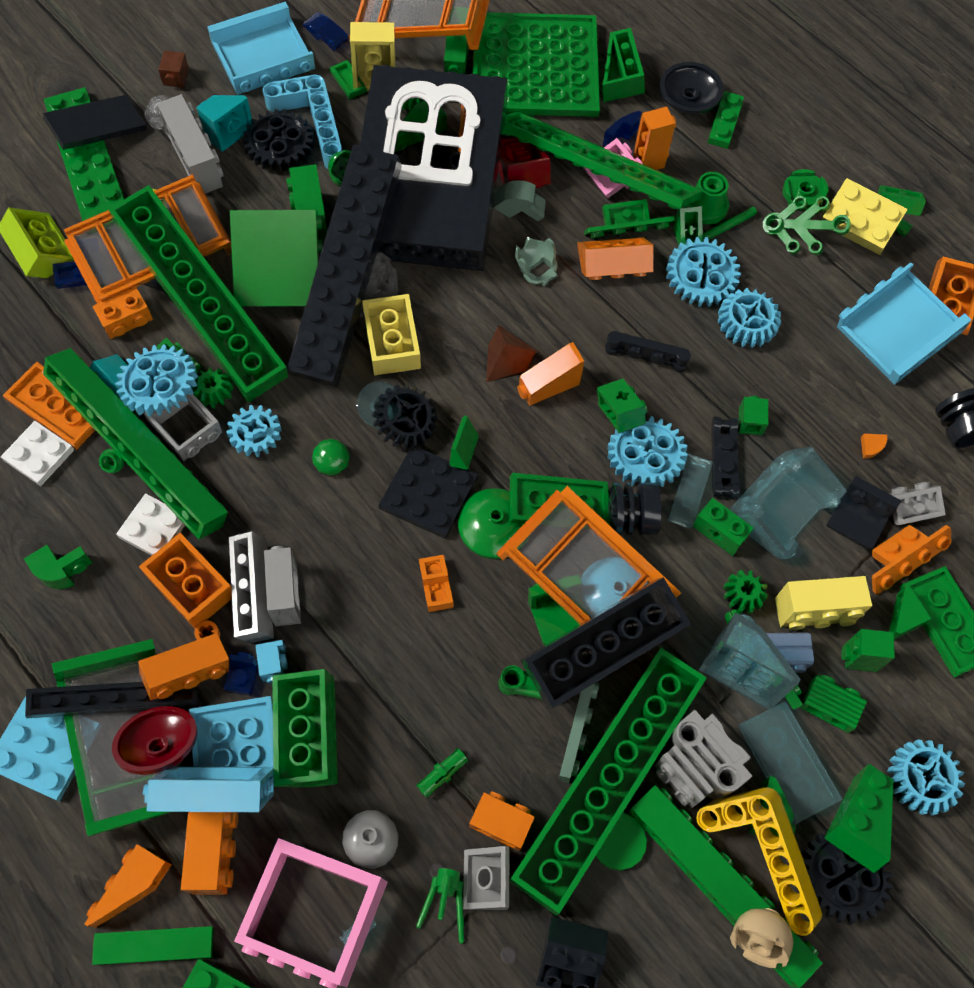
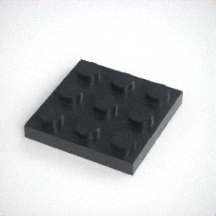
M411 447L380 501L379 509L446 539L478 479V474L468 469L450 466V461L419 447Z

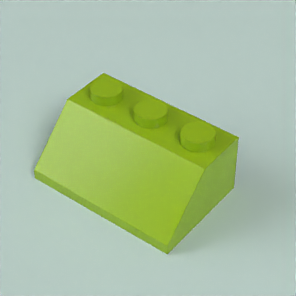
M8 207L0 222V233L26 276L48 278L76 264L64 242V236L49 213Z

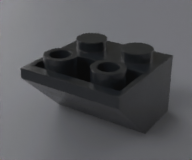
M551 916L536 986L543 988H597L606 959L608 931Z

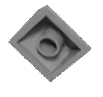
M509 846L464 850L463 909L508 910Z

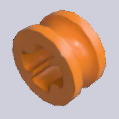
M202 621L195 628L194 634L197 640L204 637L202 634L204 630H211L212 634L217 633L220 638V630L212 621Z

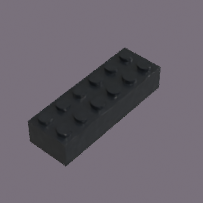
M662 577L648 583L520 661L547 708H555L691 625L666 580Z

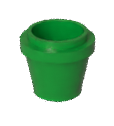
M707 172L699 178L695 187L703 190L701 198L685 207L702 206V224H716L726 217L729 210V184L727 179L720 173Z

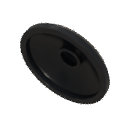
M682 62L671 66L664 72L660 81V93L664 101L682 113L701 114L708 112L719 104L723 95L724 87L719 75L710 67L696 62Z

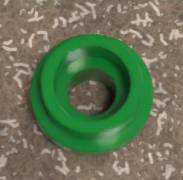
M109 448L101 453L99 465L105 472L117 473L122 470L124 460L114 449Z

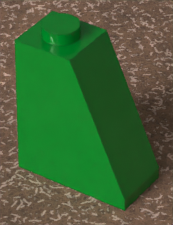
M451 7L447 25L465 24L469 8ZM466 35L446 36L444 72L466 73L469 50Z

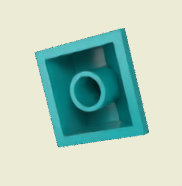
M213 95L196 107L203 132L208 135L210 142L221 152L244 136L243 131H247L246 125H252L250 106L245 95Z

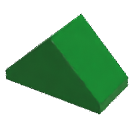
M702 206L678 209L673 227L678 246L680 243L685 245L687 239L694 243L696 237H699L700 241L703 242Z
M906 585L896 595L889 632H894V640L922 627L932 619L910 586Z

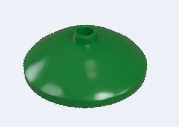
M500 488L485 489L472 495L462 506L458 517L459 534L464 544L475 554L488 559H501L496 553L524 525L510 523V491ZM493 514H498L500 518L493 519L491 516ZM531 534L517 547L519 551L527 544Z

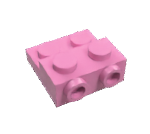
M617 138L604 147L643 164L638 157L634 159L631 156L632 151L626 143L622 144ZM583 167L607 199L623 187L629 188L625 184L610 181V178L604 175L593 174L590 169Z

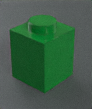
M758 396L744 397L739 406L738 433L762 436L768 426V399H762Z

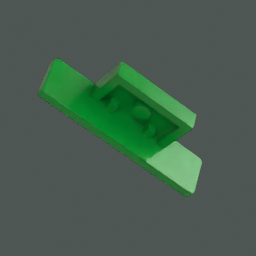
M647 199L606 204L602 206L604 226L587 228L584 231V236L591 235V239L604 237V233L610 232L613 233V236L626 234V230L634 229V233L647 231V227L654 226L656 230L669 228V224L675 221V216L650 219Z

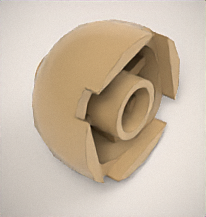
M769 908L750 909L738 918L730 937L735 949L739 945L744 950L743 956L768 968H776L777 963H782V967L786 966L794 942L789 925L778 912Z

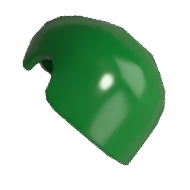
M332 438L322 440L314 448L312 455L313 465L322 474L328 476L338 475L348 467L350 453L346 445L339 440Z

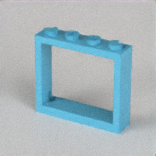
M173 766L149 779L148 784L144 785V803H147V811L260 812L273 797V767Z

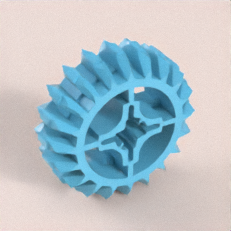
M748 288L744 292L738 289L735 294L730 293L727 299L723 300L718 311V324L721 325L720 332H726V339L732 337L733 344L738 341L741 342L742 347L746 344H749L751 349L755 344L761 347L765 342L769 343L772 337L776 336L781 325V312L777 311L778 304H772L773 297L767 299L765 292L758 294L757 289L753 292H750Z
M920 739L914 741V743L908 742L904 744V748H899L895 751L897 756H893L890 759L894 766L889 767L887 772L894 775L892 777L893 784L897 788L893 789V794L900 793L902 795L899 803L903 804L908 801V809L913 811L918 808L921 815L927 814V812L930 815H937L939 811L942 813L949 811V806H956L958 803L956 798L958 799L963 795L958 788L964 787L966 783L958 778L963 776L964 772L956 769L960 761H952L950 759L952 751L944 753L943 744H938L934 747L932 740L923 743ZM915 756L928 759L923 765L910 762ZM930 789L941 792L937 799L924 796L925 792H928Z

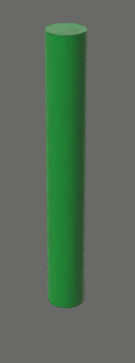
M751 207L703 233V242L705 237H708L709 241L757 214L756 208Z

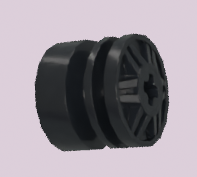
M974 388L952 395L935 408V413L940 418L941 425L948 427L946 435L951 446L955 449L974 445Z
M621 483L612 484L608 502L609 521L611 522V527L619 535H622L623 526L625 534L632 535L634 524H637L640 535H658L661 525V496L657 483H639L636 494L633 492L631 483H625L623 490Z

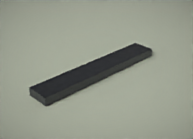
M143 681L26 689L25 717L28 719L143 711L161 706L178 708L198 707L197 686L191 689L184 688L173 692L167 698H157L152 701L149 698Z

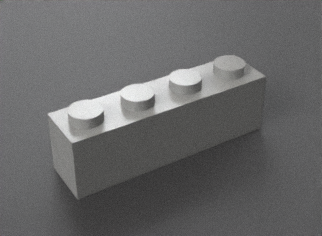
M252 531L229 537L234 638L250 644L273 639V621L267 611L264 550H268L267 539Z

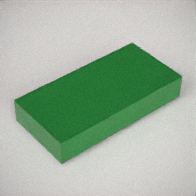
M348 60L329 67L331 74L349 100L368 92L359 76L358 81L361 86L353 89L352 65Z

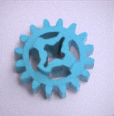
M250 405L249 411L241 408V415H232L234 422H228L230 430L227 431V435L230 438L231 446H235L238 453L244 450L247 457L250 456L251 452H254L256 457H259L260 451H264L266 454L269 453V446L276 448L274 440L281 439L279 432L282 429L277 415L273 416L271 409L264 412L262 405L257 410H254L253 406ZM266 421L270 425V428H268L267 424H264L263 422ZM239 434H241V436L245 438V441L239 438Z

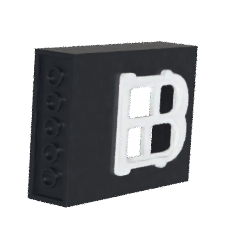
M389 65L373 66L360 146L394 154L397 133L399 131L425 134L421 164L418 166L401 165L402 168L375 260L484 271L507 111V78L439 72L431 69L419 70L410 67L399 68ZM408 99H423L429 105V115L426 123L400 120L401 108ZM447 102L461 103L466 109L464 133L461 137L442 136L435 133L440 107ZM435 145L453 146L461 149L459 166L456 170L432 168L430 166L432 150Z

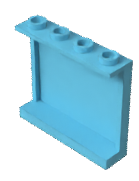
M286 2L207 26L211 43L237 95L265 86L267 83L281 81L315 69L313 52H308L290 18L289 7Z
M909 263L904 268L902 266L897 268L889 280H882L875 286L871 294L868 295L866 293L861 296L853 308L847 307L839 315L840 319L837 328L894 385L961 334L971 321L965 313L958 318L910 272L913 267L912 263Z

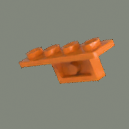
M908 525L872 550L873 558L884 564L885 567L872 575L873 592L879 595L884 590L890 589L897 581L910 575L913 570L929 562L932 557L941 551L946 550L952 541L951 527L945 525L928 537L911 525Z

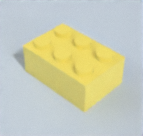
M350 22L353 89L361 86L358 81L359 76L365 84V88L369 91L374 65L395 67L394 23Z
M846 178L822 220L833 221L838 215L848 216L852 227L847 234L842 236L881 255L907 209ZM845 223L840 224L839 227H838V229H840V230L845 229V228H846V224H845Z
M409 294L362 300L374 376L421 369L420 351Z
M866 576L787 582L775 597L780 628L789 627L790 630H800L809 625H814L815 628H825L834 623H840V626L854 625L872 607Z

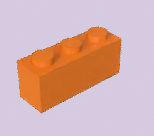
M667 106L642 113L633 154L634 159L638 157L643 165L655 170L665 168L674 128H676V119L674 115H671Z
M217 633L138 661L139 673L151 701L157 698H167L173 692L184 688H194L202 681L210 678L218 679L226 672H229V658Z

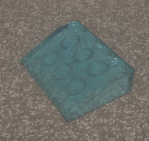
M737 613L734 614L714 641L699 668L701 672L768 710L795 688L801 680L762 627L755 624L751 617Z

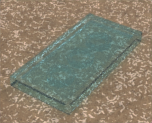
M786 701L738 725L766 777L772 776L777 779L795 815L793 824H797L843 800Z

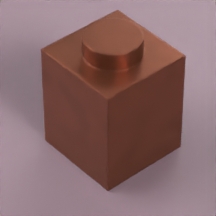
M163 52L158 69L163 85L184 87L189 71L185 53Z

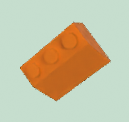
M644 237L577 242L581 270L583 275L588 277L589 280L602 279V276L611 275V278H623L624 274H633V276L641 277L646 276V272H653V244Z

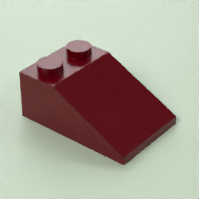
M517 137L502 139L498 171L503 184L511 181H526L536 185L535 188L551 184L550 158L544 151L538 150L536 145L520 142Z

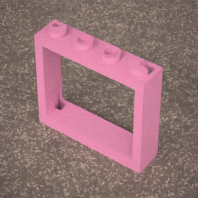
M278 838L234 942L243 945L241 951L251 956L258 957L259 953L268 955L267 962L280 968H284L285 963L294 966L293 973L301 977L310 979L311 974L321 978L319 984L325 987L337 988V985L347 987L388 882L379 876ZM287 856L368 887L335 972L253 939Z

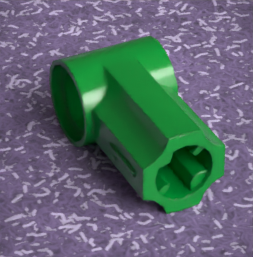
M515 665L507 666L502 671L498 686L503 694H518L543 700L526 671ZM505 677H515L518 684L509 685L505 681Z

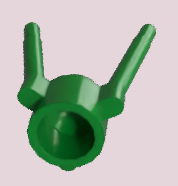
M446 868L438 869L437 877L432 879L431 888L419 915L416 928L420 929L422 927L436 890L441 895L438 913L439 920L444 918L448 896H454L456 891L459 943L463 944L462 890L464 882L459 881V871Z

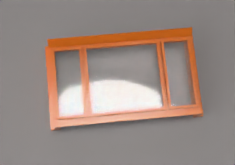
M361 0L355 22L394 23L395 38L466 35L469 49L478 50L490 0Z
M193 174L154 191L203 257L223 248L228 255L232 254L231 240L200 183H196ZM109 210L64 229L68 237L64 242L97 304L135 286L138 287L156 279L115 225Z
M568 486L561 493L556 490L496 553L503 561L507 557L511 558L579 624L655 579L664 577ZM664 577L677 598L681 592Z

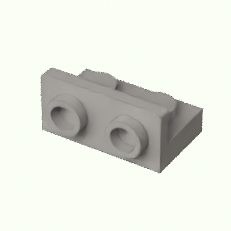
M921 482L914 484L915 488L907 489V487L891 489L892 493L889 494L902 500L893 513L894 524L902 525L944 516L945 509L941 486L930 485V482Z

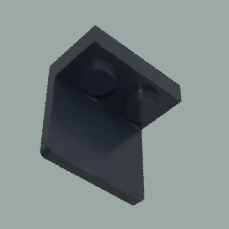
M855 476L844 491L826 526L864 548L871 550L888 518L896 511L902 500Z

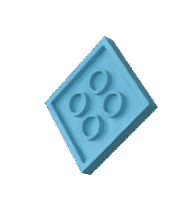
M25 696L0 739V775L60 802L75 775L64 716L26 719ZM79 715L87 753L102 725Z
M271 696L190 709V715L194 718L198 730L197 740L192 749L193 766L273 767V698Z

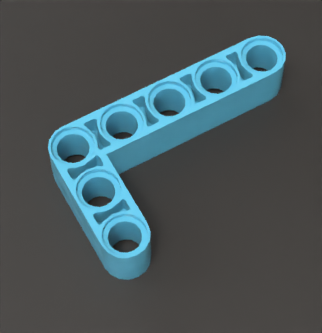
M309 75L267 83L263 87V94L269 111L274 112L277 109L280 112L284 109L291 110L310 106L323 162L328 169L330 157L342 151L324 79L319 75Z

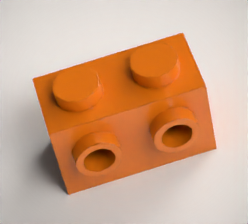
M136 286L92 306L109 339L122 336L126 332L153 320Z

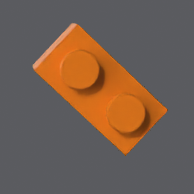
M492 791L490 794L483 793L469 823V827L520 852L534 820V816L530 815L531 810L520 804H516L514 807L505 803L506 798Z

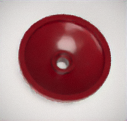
M161 706L145 710L130 718L118 730L112 743L113 757L120 768L132 774L148 775L170 769L181 762L193 749L198 735L195 720L187 711L178 707Z

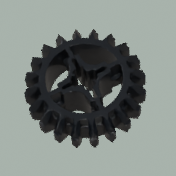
M398 384L393 387V390L389 387L385 390V394L379 395L378 401L373 406L376 409L372 413V417L376 418L373 426L380 427L377 435L384 433L386 435L384 442H388L391 439L393 447H396L398 443L401 444L402 449H406L408 444L412 448H415L417 443L423 445L426 442L425 439H429L432 436L431 431L436 429L437 425L434 422L438 420V416L433 414L436 411V407L430 406L432 398L427 400L424 398L426 391L420 394L417 392V386L413 387L412 390L409 389L408 384H405L402 389ZM389 404L393 408L391 411L394 415V418L391 421L388 417ZM418 413H420L422 419L421 429L416 418ZM409 414H411V415L409 416V418H408V417H405V418L402 417L401 419H399V418L401 417V415H402V416H405V415L408 416ZM397 428H402V429H404L406 432H403V431H401V430H399V429H397Z

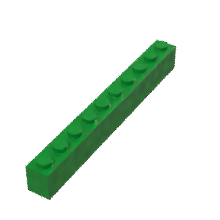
M71 348L45 357L43 375L199 540L223 527L228 513L223 504L218 502L209 493L208 489L193 476L192 472L180 463L175 454L170 452L161 443L160 439L145 426L144 422L138 419L128 406L124 405L115 395L114 391L99 378L98 374L88 367L82 357L78 356Z

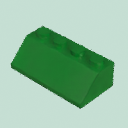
M325 669L272 676L274 786L319 787L338 784L334 676Z

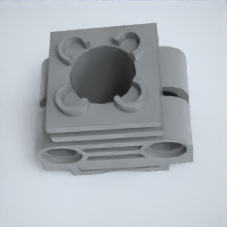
M696 710L677 725L667 741L669 752L665 753L654 765L657 768L656 774L665 784L669 783L676 791L674 795L677 800L684 806L688 805L690 809L706 796L713 800L729 796L752 777L743 766L751 758L746 751L727 736L722 724L713 714L706 720H703Z

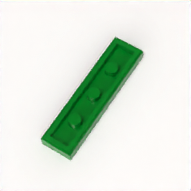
M214 927L94 933L92 965L213 958Z

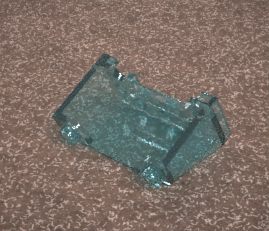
M813 447L789 450L778 456L729 510L754 527L749 536L778 559H789L797 552L798 543L794 539L819 509H832L841 502L840 498L847 490Z

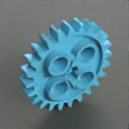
M696 237L694 243L687 239L686 244L680 243L678 249L674 248L672 255L669 257L666 271H668L666 278L671 280L669 286L677 287L674 294L682 293L681 300L687 297L690 298V305L695 300L698 301L699 307H701L703 302H706L708 307L711 306L713 301L719 305L721 300L727 299L730 293H734L735 288L739 284L738 279L741 273L738 270L740 265L734 264L737 256L730 257L732 250L724 251L725 244L717 246L716 239L712 243H709L708 237H705L704 242H701L699 237ZM703 255L706 256V262H705V265H704V270H703V268H701L702 265H703V263H704V256H703ZM702 275H705L704 280H703V284H702V285H703V289H702V288L700 287V284H701V280H702Z
M163 344L160 350L153 345L152 351L148 352L146 348H143L142 355L135 352L136 358L134 360L127 358L126 360L129 365L120 367L123 373L117 374L119 381L115 383L119 389L117 390L118 395L124 405L129 407L130 411L136 410L139 415L145 411L148 417L152 415L153 411H156L158 416H161L162 410L166 409L168 413H171L173 405L179 409V401H188L185 395L194 394L191 387L197 386L195 379L198 378V375L189 355H185L182 349L177 351L175 346L168 350L166 345Z
M653 416L650 417L649 421H645L644 425L625 432L618 433L615 429V435H611L610 443H608V459L611 460L610 467L616 468L615 475L623 473V482L630 478L632 486L637 482H658L661 487H664L665 479L672 483L674 476L679 477L681 470H684L688 455L686 453L687 445L683 444L684 436L678 437L679 429L671 431V423L664 426L663 419H660L658 423L654 422Z

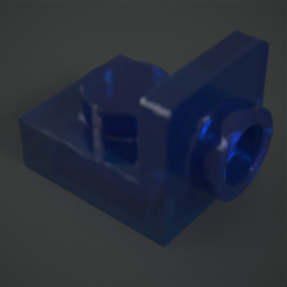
M238 652L237 655L229 654L230 667L224 685L225 692L252 696L259 669L258 662L253 658V655L244 652Z

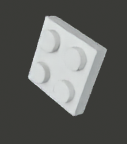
M34 421L3 453L1 458L33 482L42 486L74 451V448Z
M145 493L116 535L118 538L152 556L178 535L185 525L166 504Z

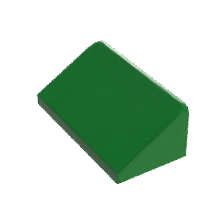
M883 185L879 186L878 194L906 208L905 214L921 215L926 202L923 193Z
M465 415L462 417L451 448L450 466L467 470L479 437L470 419Z

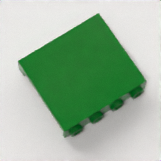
M230 210L234 298L239 305L306 306L324 245L323 239H319V230H323L322 215H318L317 210Z

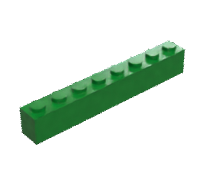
M654 786L628 811L733 926H735L738 918L750 909L769 908L775 910V906L767 897L763 895L760 897L753 889V882L743 873L739 874L732 867V860L724 852L721 851L719 853L711 845L713 841L703 830L698 831L691 824L693 820L689 814L683 809L678 810L671 801L673 799L665 789H658ZM791 930L794 942L789 961L784 967H782V963H777L776 968L773 969L790 988H801L823 962L817 957L818 951L809 942H803Z

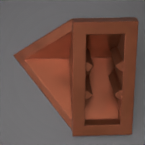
M498 326L488 345L486 382L527 371L537 351L503 327Z

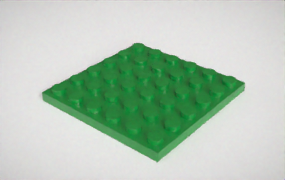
M487 12L479 48L473 51V74L507 78L506 114L521 112L526 115L599 117L596 15Z

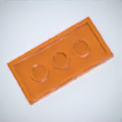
M36 362L2 396L77 450L91 436L95 429L43 375L44 366Z

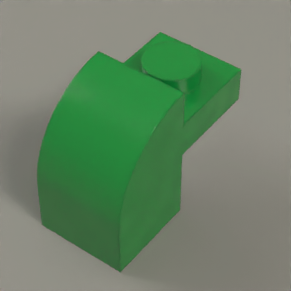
M48 545L24 558L31 572L44 585L52 589H66L74 586L75 584L70 577L83 572L88 565L93 563L81 546L58 559Z

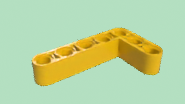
M761 788L714 799L702 807L697 813V823L707 832L753 824L788 925L798 935L806 936L810 934L820 922L822 912L779 794L774 789ZM760 799H763L767 802V804L769 805V809H766L761 805ZM734 805H737L741 808L743 815L739 814L735 810ZM710 811L716 814L717 820L711 817ZM770 827L777 830L779 837L771 833ZM780 855L784 856L788 860L789 865H786L781 861ZM790 884L795 885L800 893L794 892ZM800 913L805 914L809 918L810 922L805 921L801 917Z

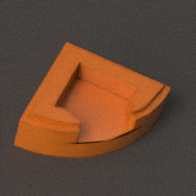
M863 434L861 436L863 459L872 458L880 453L887 443V435Z

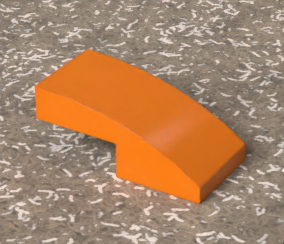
M444 555L419 559L428 612L454 608Z

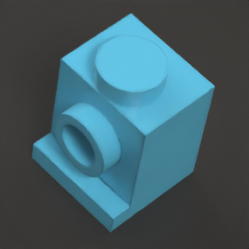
M282 640L256 645L259 676L263 682L272 684V676L282 675L284 670L288 669L286 654H281L286 652V647Z

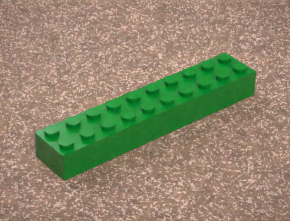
M149 185L108 209L115 225L227 375H229L248 403L288 377L285 364Z
M660 648L511 877L510 883L554 915L560 914L707 677Z

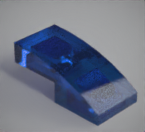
M318 11L303 23V26L316 40L321 38L333 52L349 38L348 34L340 26Z
M632 112L613 123L605 131L603 147H606L616 138L619 140L622 137L629 140L638 130L643 112Z

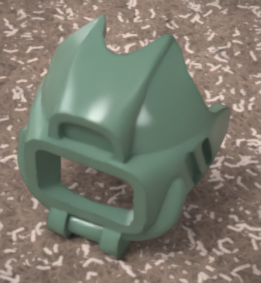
M527 237L522 249L516 246L515 258L524 278L528 282L541 284L545 287L550 280L558 277L556 273L558 267L556 248L550 238L544 242ZM542 262L550 267L548 271L539 277L531 272L532 269Z

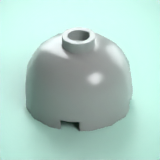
M365 810L356 814L348 821L343 831L342 844L346 855L355 865L375 869L385 865L394 857L398 847L399 835L395 823L388 815L378 810Z

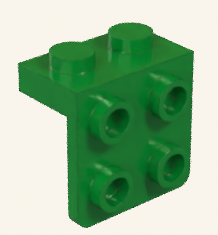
M579 575L562 576L558 580L553 581L564 594L587 614L580 596L582 583ZM538 584L529 588L528 604L543 645L580 625Z

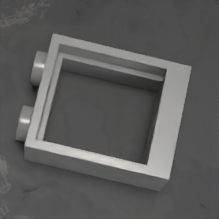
M193 394L185 395L188 400L187 402H178L180 405L179 409L173 405L171 413L164 409L161 416H158L157 412L153 411L152 415L148 417L144 411L148 423L183 462L188 458L194 457L202 447L214 442L222 433L217 419ZM189 404L206 422L207 426L179 445L161 424Z
M274 546L271 550H264L267 611L275 626L301 624L298 570L291 547Z

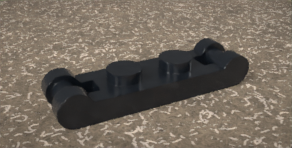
M612 331L608 334L605 345V352L609 355L620 353L634 359L640 358L651 361L654 364L672 366L676 372H684L691 357L690 351L685 348L617 331Z
M721 417L712 418L713 497L730 495V498H739L738 418H729V420H721ZM721 429L728 430V434H721ZM722 482H729V485H723Z

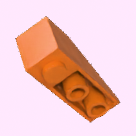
M138 844L134 849H129L122 859L123 866L117 875H112L107 881L104 888L106 892L100 901H95L88 910V919L84 924L88 927L97 928L154 892L172 864Z

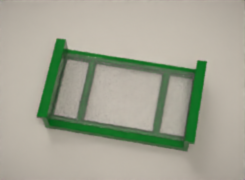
M153 639L52 663L57 687L142 682L138 661L154 656L155 647ZM143 711L64 716L86 823L87 837L171 813L147 811V803H144L145 795H143L144 785L148 784V780L154 774L138 775L129 773L118 766L112 754V743L118 730L130 718Z

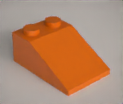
M942 257L936 263L929 290L958 318L965 313L971 319L967 328L961 333L967 336L974 317V264Z

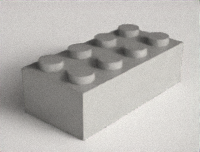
M182 94L158 102L157 106L166 133L187 175L193 174L196 183H200L204 193L223 187L221 177H224L220 165L216 164L220 162L215 149L211 150L209 148L211 146L210 140L206 133L203 134L201 132L203 128L199 118L193 117L195 113L191 103H186Z

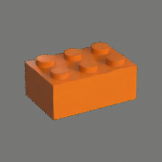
M181 533L176 535L139 566L151 583L194 629L200 622L207 621L232 599V588L229 583Z
M188 812L181 881L182 891L193 895L228 894V887H232L234 877L233 869H230V858H234L236 852V841L232 840L233 828H237L238 812Z

